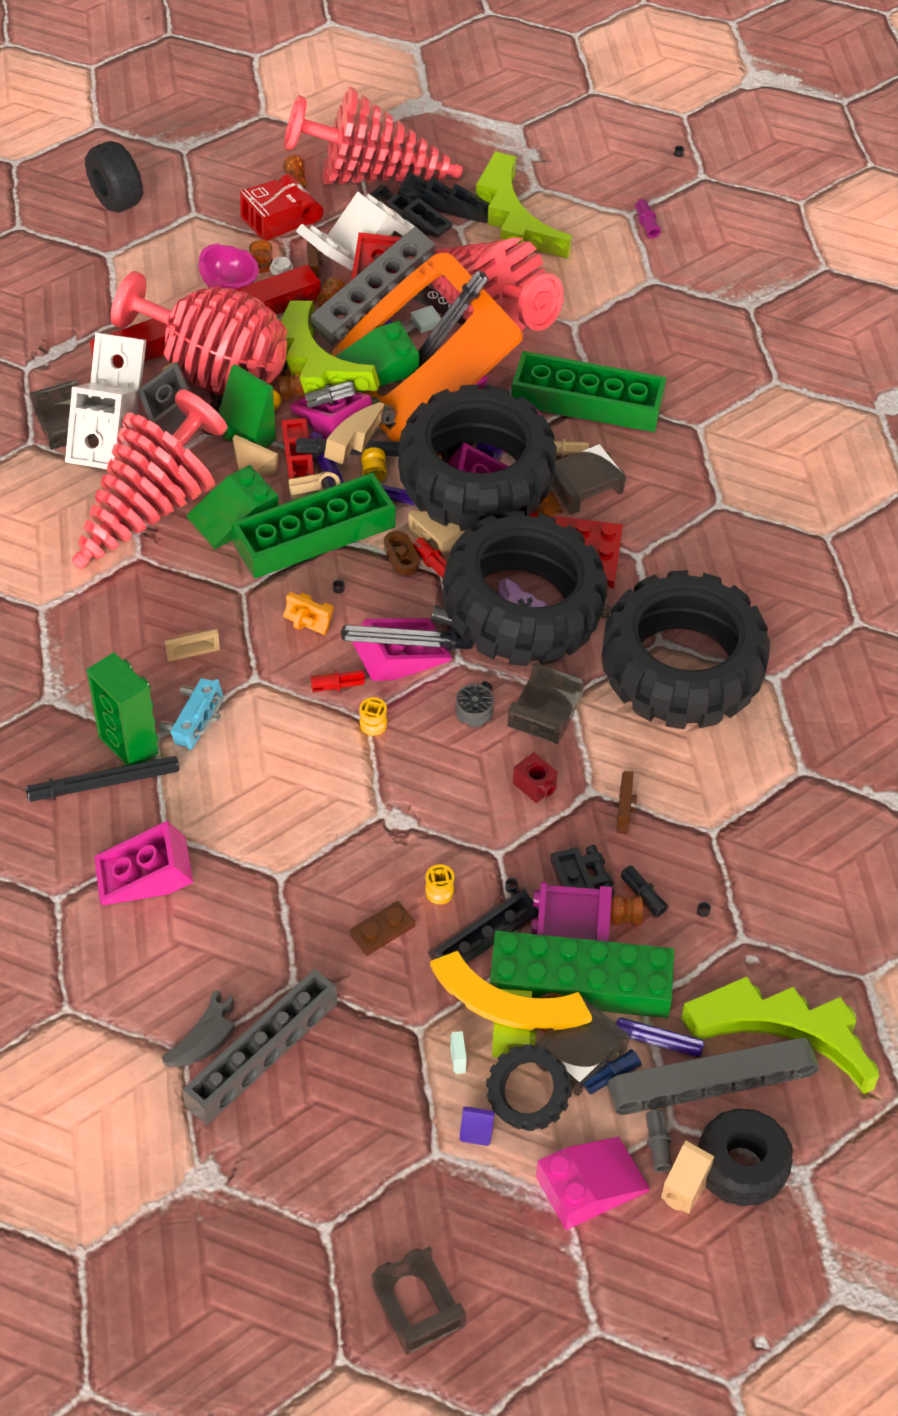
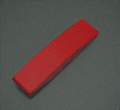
M306 418L281 420L288 479L313 475L312 454L297 453L295 449L297 438H309Z

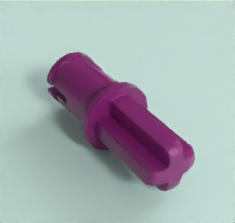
M639 199L634 206L639 215L638 221L644 226L649 238H656L661 233V229L656 222V214L651 211L646 200Z

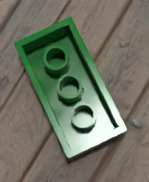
M115 652L86 669L98 737L125 765L146 762L159 754L157 746L159 739L155 732L156 720L152 712L154 705L150 698L151 686L147 679L143 676L139 677L134 672L131 664L126 659L122 660Z

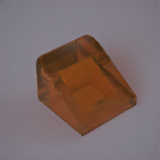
M549 492L548 496L535 510V513L554 516L563 513V509L553 493Z

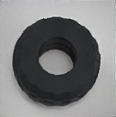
M111 140L91 148L85 157L86 174L100 203L107 210L117 213L138 205L143 196V183L140 172L129 151L122 144Z
M737 1108L718 1114L705 1126L698 1143L700 1149L714 1156L706 1179V1188L721 1200L738 1206H757L773 1199L779 1194L782 1187L785 1186L793 1162L792 1144L784 1128L769 1115L754 1109ZM736 1148L748 1149L757 1155L760 1163L753 1166L741 1165L735 1162L728 1152Z

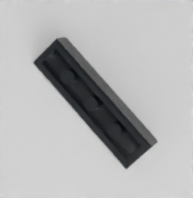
M525 888L518 890L427 953L434 960L458 951L467 964L494 945L495 931L513 932L537 916L539 911L537 907H533V901Z

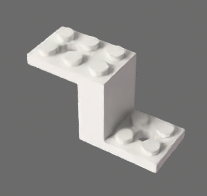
M357 192L328 235L313 225L309 229L303 224L299 226L296 232L326 256L352 271L358 232L391 236L395 230L404 236L415 226L369 193L365 197Z
M105 333L95 334L91 382L72 387L66 463L107 469L108 461L111 458L114 461V455L111 452L114 444L118 443L117 437L121 429L122 419H124L127 413L136 415L139 412L140 394L138 390L142 384L146 340ZM116 354L121 355L124 359L122 368H117L113 364V357ZM90 434H95L99 439V445L96 448L88 444L87 439Z

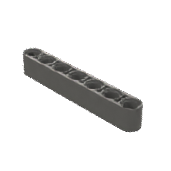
M798 1038L625 1073L611 1078L607 1085L616 1113L627 1115L807 1078L819 1071V1065L810 1040Z

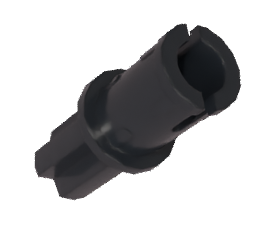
M630 865L621 872V878L635 893L634 898L640 900L654 918L660 917L667 911L669 905L653 889L654 885L648 883L634 866Z

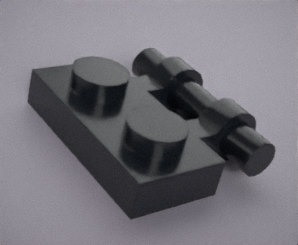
M596 845L588 846L585 849L587 855L581 856L578 847L550 854V861L560 886L600 889V886L612 887L611 897L615 895L613 889L614 881L612 876L606 872L604 867L605 859L603 854L598 852ZM587 868L593 869L596 876L590 877Z

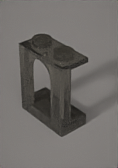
M430 1246L423 1250L420 1248L414 1249L407 1253L404 1259L393 1264L391 1262L384 1263L371 1274L372 1289L406 1355L465 1327L466 1312L460 1302L455 1303L432 1260V1249ZM406 1276H416L423 1281L439 1310V1313L412 1326L394 1293L396 1283Z

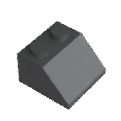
M177 362L173 363L138 390L149 420L157 424L164 433L167 431L171 435L176 432L187 418L177 406L175 395L180 389L190 392L180 365Z

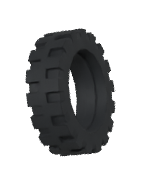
M529 1044L523 1045L520 1048L517 1046L509 1049L510 1052L507 1054H501L497 1058L499 1060L497 1064H493L489 1072L491 1075L486 1081L488 1101L491 1103V1108L495 1114L516 1129H524L526 1131H535L538 1128L541 1130L549 1127L548 1124L551 1122H557L561 1118L559 1115L562 1111L567 1110L569 1105L567 1101L572 1095V1089L570 1088L571 1077L567 1073L562 1061L545 1048L540 1046L534 1047ZM528 1062L538 1063L546 1067L551 1073L554 1082L553 1093L549 1102L539 1111L520 1113L514 1110L507 1102L505 1096L506 1081L510 1073L518 1066Z

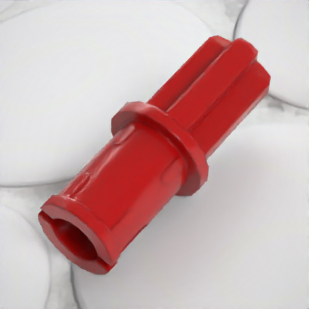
M420 537L415 541L421 546L418 547L413 543L417 554L424 560V564L427 567H431L443 578L447 561L442 557V552L439 549H434L425 538Z
M334 670V673L310 676L312 693L327 690H337V692H340V688L365 684V675L362 670L338 673L337 670Z

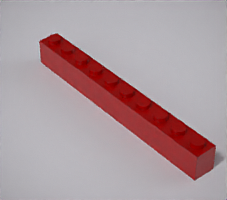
M308 264L236 289L238 292L243 291L251 295L252 298H257L276 315L285 312L290 301L314 302L321 299L320 280ZM153 318L110 333L111 335L146 340L144 362L164 355L166 324ZM95 339L90 340L92 358L94 353ZM119 354L113 357L115 367L122 368L124 365V359Z

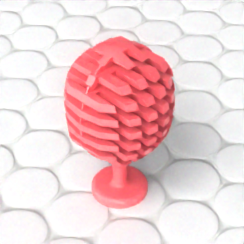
M130 272L119 286L111 308V323L118 328H125L134 321L138 313H141L166 324L165 357L170 363H179L184 377L193 385L199 386L200 389L216 395H224L230 369L234 364L270 385L274 383L281 373L286 361L287 339L285 340L288 330L281 321L277 320L276 314L271 309L265 307L264 303L257 298H252L248 293L222 287L201 289L178 300L171 311L144 299L147 283L145 276L140 272Z

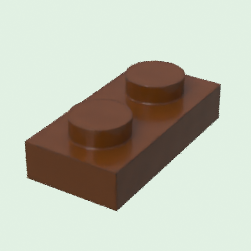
M396 901L351 928L350 936L365 955L368 956L414 928L415 920L402 904Z

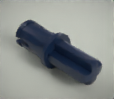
M630 1049L611 1062L605 1061L604 1067L585 1077L582 1084L589 1094H593L605 1087L611 1078L629 1073L641 1067V1060L637 1053Z

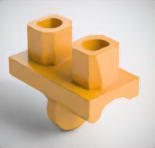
M293 592L287 594V606L283 617L293 621L294 628L298 630L307 627L325 635L329 630L334 606L326 602L321 605L313 602L311 596L303 592L300 595Z

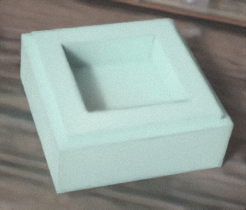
M432 305L411 312V320L420 333L434 329L441 320V317Z
M463 1031L452 1032L450 1036V1051L453 1072L455 1074L466 1073Z

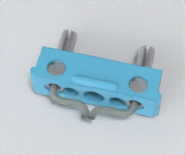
M201 678L195 688L185 685L181 686L180 694L190 696L189 700L175 723L161 721L159 725L160 730L171 732L176 745L192 750L200 736L207 731L211 722L219 720L220 714H217V711L222 704L223 692L218 679L212 681Z

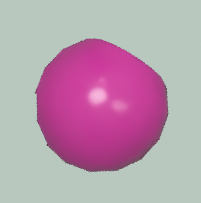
M220 243L211 244L204 248L198 260L200 275L208 288L238 289L254 283L259 273L258 263L247 250L220 245Z

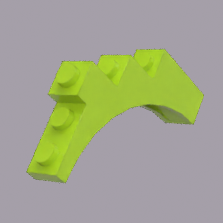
M495 151L476 185V195L490 204L488 206V224L501 228L500 239L523 238L518 244L521 242H531L537 248V251L568 259L571 254L572 235L558 231L540 222L523 207L512 185L516 175V156Z
M290 301L281 319V322L288 330L285 340L287 339L286 360L291 375L300 376L304 393L326 388L328 384L333 386L347 381L353 382L356 391H377L380 383L374 365L356 364L341 360L328 354L317 345L314 340L315 329L312 327L311 315L316 311L313 301Z
M744 977L689 1001L683 1006L681 1019L692 1037L706 1040L718 1035L742 1032L765 1033L791 1040L807 1038L810 1040L812 1048L832 1060L848 1074L863 1094L875 1089L879 1078L878 1067L872 1059H868L862 1050L859 1038L855 1034L852 1035L856 1024V1015L850 1006H846L841 997L809 1010L806 999L802 995L799 996L794 987L763 1000L759 988L756 985H752L748 977Z

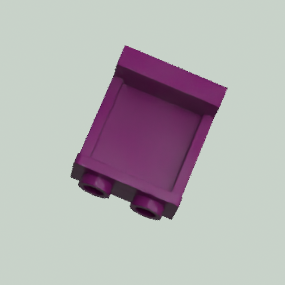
M541 882L540 890L534 889L533 907H539L538 919L532 918L531 934L609 942L612 887L600 886V889L550 886L547 885V882Z

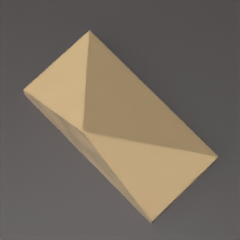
M237 435L233 437L234 457L238 470L251 465L261 477L274 475L279 472L278 453Z
M217 629L185 632L164 641L167 662L220 650Z

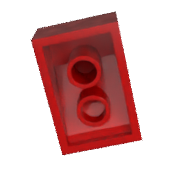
M358 232L351 280L402 237ZM356 300V301H354V302H355V303H361V302H363V301H361V300Z

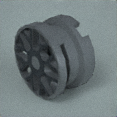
M479 684L466 685L461 688L456 695L455 714L457 719L461 723L465 722L468 724V727L474 728L482 727V724L485 722L489 723L493 717L494 710L493 693L487 687Z

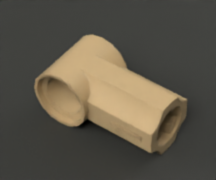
M324 471L318 474L288 479L291 500L294 501L324 490L321 482L326 476L333 478L334 486L339 485V477L334 473Z

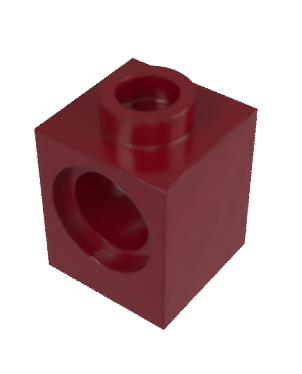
M533 752L514 767L513 784L531 800L538 803L544 797L548 798L555 792L558 772Z

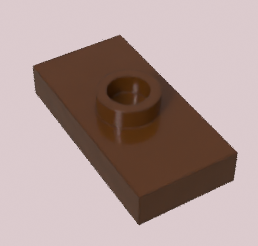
M307 241L308 265L319 279V266L323 265L322 252L317 251V248Z
M632 771L622 772L617 833L627 834L630 811H636L637 795L632 794L634 774Z

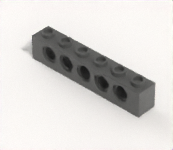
M416 226L413 227L311 315L312 327L331 345L338 340H343L348 335L349 330L357 325L388 293L435 255V243ZM361 300L363 302L355 303L354 301ZM339 315L346 316L344 318H337Z
M313 969L182 1089L185 1107L205 1125L212 1122L337 1005L336 986L316 969Z

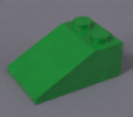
M400 321L375 328L335 356L341 360L356 364L374 365L380 386L408 378L419 369V353Z
M234 364L231 366L219 409V415L228 426L226 432L221 436L233 442V437L237 435L264 448H268L276 441L273 387Z
M248 465L228 475L187 514V518L215 550L233 540L232 522L279 506L278 495L251 465Z

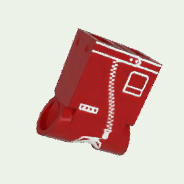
M291 174L282 176L278 182L273 180L240 191V217L263 242L297 229L301 224H314L322 218L324 213L323 207Z

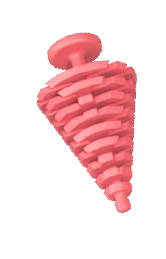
M351 86L348 87V92H345L343 96V105L340 104L333 127L305 119L306 98L298 95L295 99L285 133L284 149L288 151L293 150L298 142L300 133L329 140L327 147L328 158L325 157L323 170L324 185H332L336 178L338 184H346L350 178L351 182L361 183L364 179V172L366 173L365 182L367 183L376 181L377 174H380V182H388L393 173L394 182L402 181L408 170L419 177L421 167H423V180H430L434 170H437L436 180L445 179L446 174L457 179L462 176L463 167L461 165L451 164L450 157L445 153L442 154L440 161H437L439 150L433 145L427 153L428 156H426L427 140L421 137L416 143V133L410 128L407 129L408 134L405 133L404 135L405 126L399 120L395 121V128H393V116L387 112H384L381 116V108L376 104L375 106L371 105L369 109V99L364 95H361V99L358 98L357 90Z
M512 237L495 240L490 243H475L456 246L451 249L435 250V255L449 253L455 257L471 276L478 270L485 272L488 276V281L483 289L522 331L526 327L536 331L544 330L557 319L564 300L563 286L560 279L554 274L546 273L544 268H538L543 265L540 254L527 256L537 249L531 242H521L518 244L523 238ZM439 276L431 282L433 287L451 305L460 294L445 276ZM471 304L463 314V318L466 321L474 311Z
M180 389L175 395V402L187 418L173 435L167 431L164 433L157 424L150 420L147 421L145 417L138 414L135 416L133 413L125 414L122 422L124 428L120 429L117 437L118 443L114 444L111 452L114 455V461L112 458L108 461L106 469L108 474L107 476L103 474L101 486L104 490H97L95 500L99 506L93 504L90 510L92 519L101 526L86 520L84 530L91 539H87L83 535L80 536L78 544L82 549L72 558V562L76 567L80 569L85 568L92 556L95 559L105 556L104 551L99 547L100 545L109 550L119 547L118 542L112 536L117 537L120 541L127 542L132 536L128 528L137 534L147 529L145 523L154 525L160 521V516L164 515L166 517L173 512L174 509L172 507L180 508L188 504L184 498L187 497L189 500H194L202 494V491L206 492L215 487V481L208 469L188 448L186 450L183 448L199 427L217 436H221L226 432L228 428L226 422L208 403L192 392Z

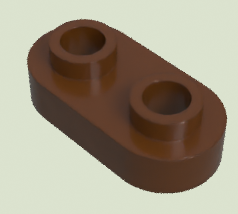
M401 531L388 533L384 537V550L394 570L400 575H413L419 569V555L410 538Z

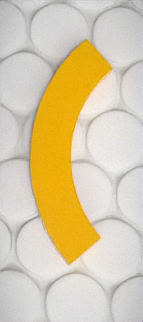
M458 951L430 961V967L435 976L451 995H455L460 1001L465 1003L469 1010L493 1022L525 1030H534V1028L562 1030L584 1025L592 1021V1016L579 992L557 998L522 997L500 990L484 981L470 969Z

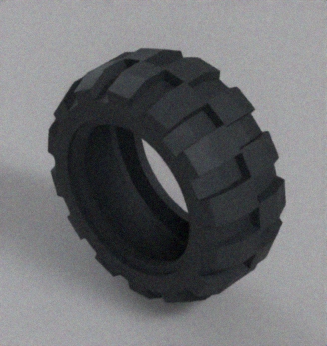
M478 384L461 385L459 391L455 392L445 389L433 394L428 400V404L422 402L407 419L406 426L401 431L398 459L400 481L406 489V494L420 511L427 509V514L431 520L447 526L449 523L459 525L460 531L471 530V527L478 521L491 515L496 519H500L506 512L524 511L525 516H530L548 496L553 485L557 447L554 443L555 436L544 415H538L539 413L535 405L522 396L518 399L512 397L509 390L492 386L491 390L478 389ZM463 443H483L504 450L516 462L496 472L470 473L448 465L438 455L448 448Z
M524 511L506 512L500 519H496L493 515L484 518L473 525L471 530H466L452 546L450 557L446 562L441 595L448 618L452 619L455 631L465 642L470 640L475 642L478 652L493 660L496 655L509 659L508 664L527 666L530 661L539 660L542 666L558 662L565 656V653L568 655L573 654L590 640L591 633L597 629L607 597V578L598 553L593 545H585L584 536L570 525L564 528L556 524V518L538 513L537 517L525 516ZM504 570L527 571L551 582L560 591L564 600L544 607L519 605L504 599L494 592L484 578Z
M688 570L669 571L667 577L660 579L655 574L639 581L634 586V591L628 589L612 607L611 615L606 619L601 654L603 670L610 679V686L624 704L631 701L633 703V711L650 722L655 717L666 721V727L685 729L688 723H698L699 728L717 725L722 721L724 714L732 718L750 704L751 698L760 691L765 678L771 641L767 635L768 627L758 607H750L751 601L749 596L736 585L730 588L723 585L720 577L704 572L702 577L688 575ZM688 629L703 633L714 639L724 648L729 658L707 669H678L655 659L645 649L642 642L653 634L664 630Z

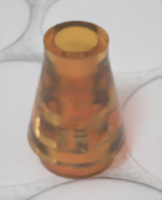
M295 154L286 157L283 164L286 174H291L304 188L307 184L304 160Z

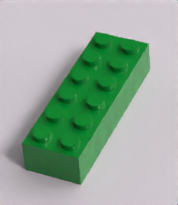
M522 351L512 382L511 396L516 399L521 396L534 404L538 411L655 432L664 401L667 377Z
M372 472L232 522L233 544L255 579L395 528V505Z
M495 931L490 984L498 989L532 991V998L542 999L563 997L579 992L589 1011L668 1018L672 1001L674 948Z

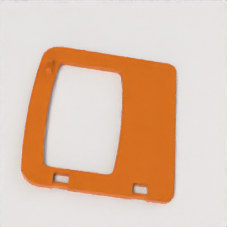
M439 253L432 256L369 311L334 348L331 355L335 357L375 328L383 326L410 299L439 276H445L460 293L463 284H467L472 276L449 253ZM483 288L479 292V298L474 299L471 303L474 311L468 320L429 360L385 396H380L376 391L360 392L370 395V398L376 397L386 406L389 405L394 408L396 413L394 421L396 425L391 429L386 424L380 423L379 425L391 441H400L401 431L406 426L407 419L422 402L428 404V400L433 394L445 389L455 392L459 391L461 385H475L522 341V330Z

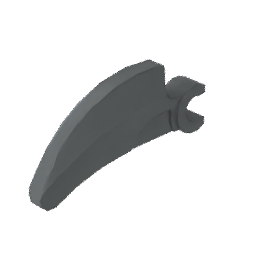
M216 990L213 992L210 998L211 1003L199 1022L178 1045L163 1055V1064L166 1067L186 1066L199 1062L216 1052L229 1039L235 1029L234 1023L224 1018L225 1014L231 1012L234 1008L233 997L229 996L226 1002L219 1003L222 998L220 991Z

